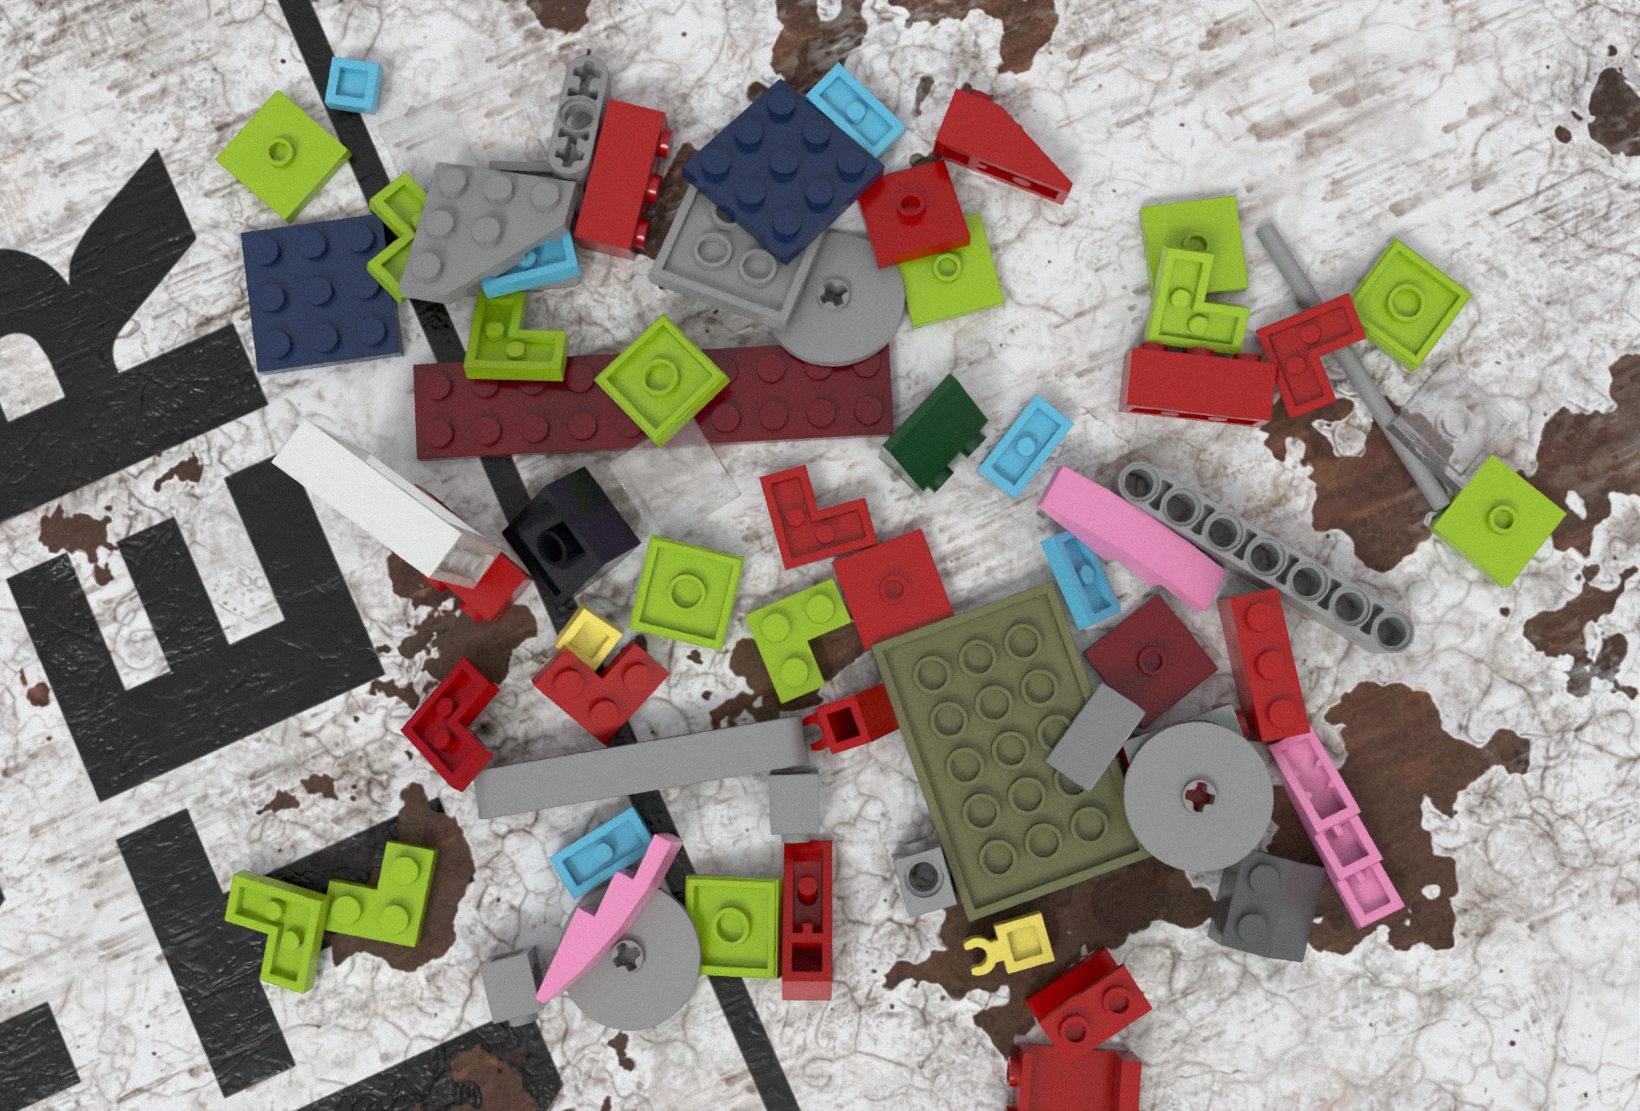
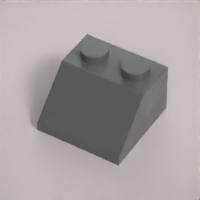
M1254 849L1239 862L1223 869L1207 937L1221 946L1266 958L1303 962L1326 868Z

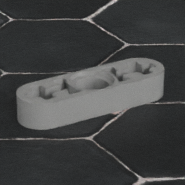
M582 55L569 63L566 69L548 150V161L554 179L576 182L577 186L589 179L611 90L608 67L597 56ZM588 75H594L596 78L590 81L588 89L589 97L584 96L581 82L586 81ZM577 112H585L593 117L592 122L584 128L577 129L567 124L568 118ZM570 143L576 145L579 160L574 161L572 167H564L563 162H568L570 159Z

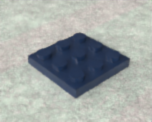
M780 78L682 166V177L787 266L883 176L885 165Z
M376 214L241 233L258 373L271 375L404 356L397 301L367 271V263L390 245L388 226Z

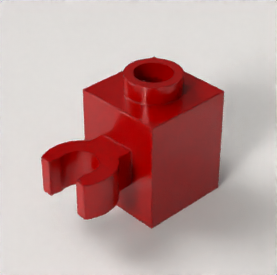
M884 683L845 695L815 708L816 713L802 720L803 726L817 724L822 729V739L810 744L811 749L820 751L829 747L832 754L873 742L900 729Z

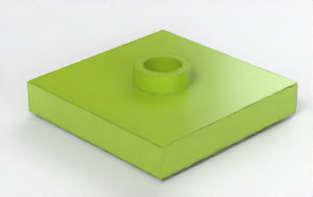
M277 89L215 160L291 224L353 154Z
M1235 195L1146 206L1139 210L1151 299L1163 245L1210 251L1215 254L1206 296L1243 292L1249 288Z
M980 212L964 216L970 233V245L896 265L904 283L905 305L912 330L1004 305L1005 301Z
M1395 238L1388 244L1350 297L1367 340L1407 370L1413 372L1418 369L1473 294L1399 239Z
M664 313L594 379L659 448L666 444L730 382L727 375Z
M1491 453L1484 456L1450 499L1451 503L1441 510L1428 529L1501 588H1507L1567 513Z
M651 534L628 629L722 651L745 557Z
M711 874L686 875L685 908L695 922L702 946L700 975L779 979L782 977L783 878Z

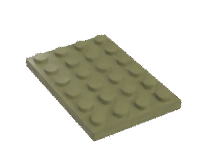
M1052 581L871 645L874 659L969 922L1152 856L1135 838L1127 822L1123 807L1124 777L1116 756L1090 792L1083 790L1045 762L1048 755L1093 694Z

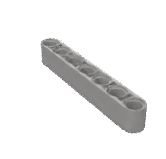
M1143 461L1133 462L1120 469L1112 477L1110 483L1111 492L1161 522L1190 542L1211 560L1260 589L1278 588L1281 601L1362 649L1374 654L1400 653L1408 649L1413 643L1415 627L1411 618L1404 612L1152 464ZM1134 473L1143 478L1146 484V491L1142 497L1137 498L1127 492L1125 479L1128 474ZM1175 497L1184 502L1187 508V515L1183 522L1174 521L1169 517L1167 503L1170 498ZM1213 522L1221 523L1228 532V539L1223 547L1215 545L1209 537V528ZM1255 546L1262 547L1269 556V564L1264 571L1257 570L1251 562V553ZM1298 570L1303 571L1310 579V589L1305 596L1296 592L1293 586V578ZM1340 595L1345 596L1351 603L1352 611L1346 620H1342L1335 611V603ZM1382 620L1390 623L1393 629L1392 639L1387 645L1380 641L1377 633L1378 626Z
M802 715L484 768L473 781L480 820L808 764L809 757Z

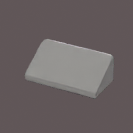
M1100 682L1045 762L1083 790L1090 792L1144 717L1146 711Z

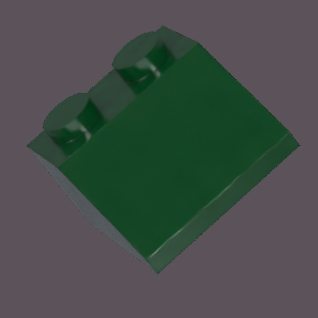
M949 373L882 445L878 458L919 496L927 488L936 493L953 475L954 471L948 465L960 452L968 458L987 438L980 431L987 424L988 419L958 380Z

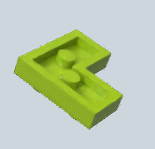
M406 171L369 200V208L399 238L367 263V271L400 305L409 299L402 295L399 285L427 197V193Z
M1163 245L1143 336L1146 342L1182 348H1207L1218 353L1232 355L1240 353L1250 308L1245 305L1205 299L1215 254L1210 251Z
M478 291L463 366L467 379L563 381L569 347L567 331L524 330L528 308L525 292H514L487 299L484 291Z
M833 578L745 615L781 704L826 685L808 641L851 623Z
M390 840L386 844L378 887L340 879L330 880L327 895L331 896L324 930L410 947L418 946L439 849Z
M243 869L233 874L225 921L268 934L260 980L304 994L312 989L314 985L331 896Z

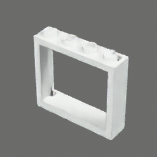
M305 418L299 425L291 426L283 434L287 439L278 449V454L272 460L274 465L428 578L474 589L501 553L502 549L363 447Z

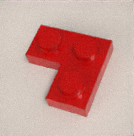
M1349 293L1256 330L1268 363L1277 364L1275 382L1290 419L1337 402L1320 357L1367 339Z
M806 465L759 477L785 571L878 545L865 498L818 511Z
M631 639L600 674L566 645H563L531 681L538 690L605 745L670 673Z
M465 657L458 662L400 729L450 787L460 792H463L494 756V753L469 726L500 691L474 662Z

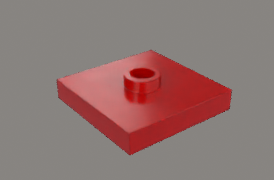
M944 159L883 175L856 200L878 269L970 245V233Z
M922 529L832 562L865 652L872 650L871 645L955 616Z

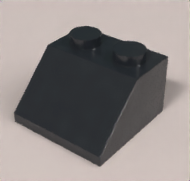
M585 466L546 485L502 531V535L557 609L564 606L617 567L641 544L628 523L623 519Z

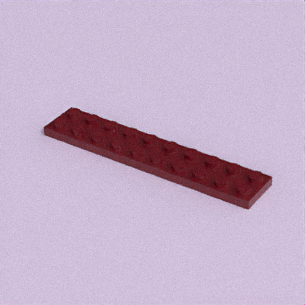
M889 343L876 354L863 361L851 365L833 367L805 362L787 352L781 345L700 349L727 375L730 382L661 448L594 380L620 354L567 356L563 381L467 379L463 367L464 362L413 365L417 459L419 461L889 437L894 433Z

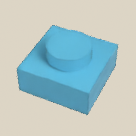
M332 56L325 104L330 109L376 115L384 72L383 68L379 63Z

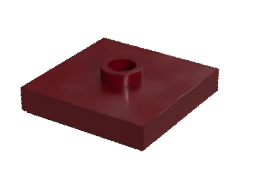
M1155 594L1081 653L1108 687L1146 711L1138 724L1142 729H1145L1218 670V667L1159 594Z

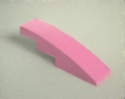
M1063 465L1057 467L1037 504L1041 510L1104 561L1117 559L1147 585H1162L1194 612L1208 610L1226 573L1222 567L1190 542L1146 512Z
M1309 726L1311 733L1282 739L1268 746L1267 750L1314 849L1359 930L1402 909L1405 905L1380 863L1383 858L1358 816L1361 810L1312 726Z
M668 832L654 834L638 871L631 868L617 870L599 907L594 904L577 907L535 997L536 1000L545 1003L559 997L599 963L629 930L657 891L684 840Z

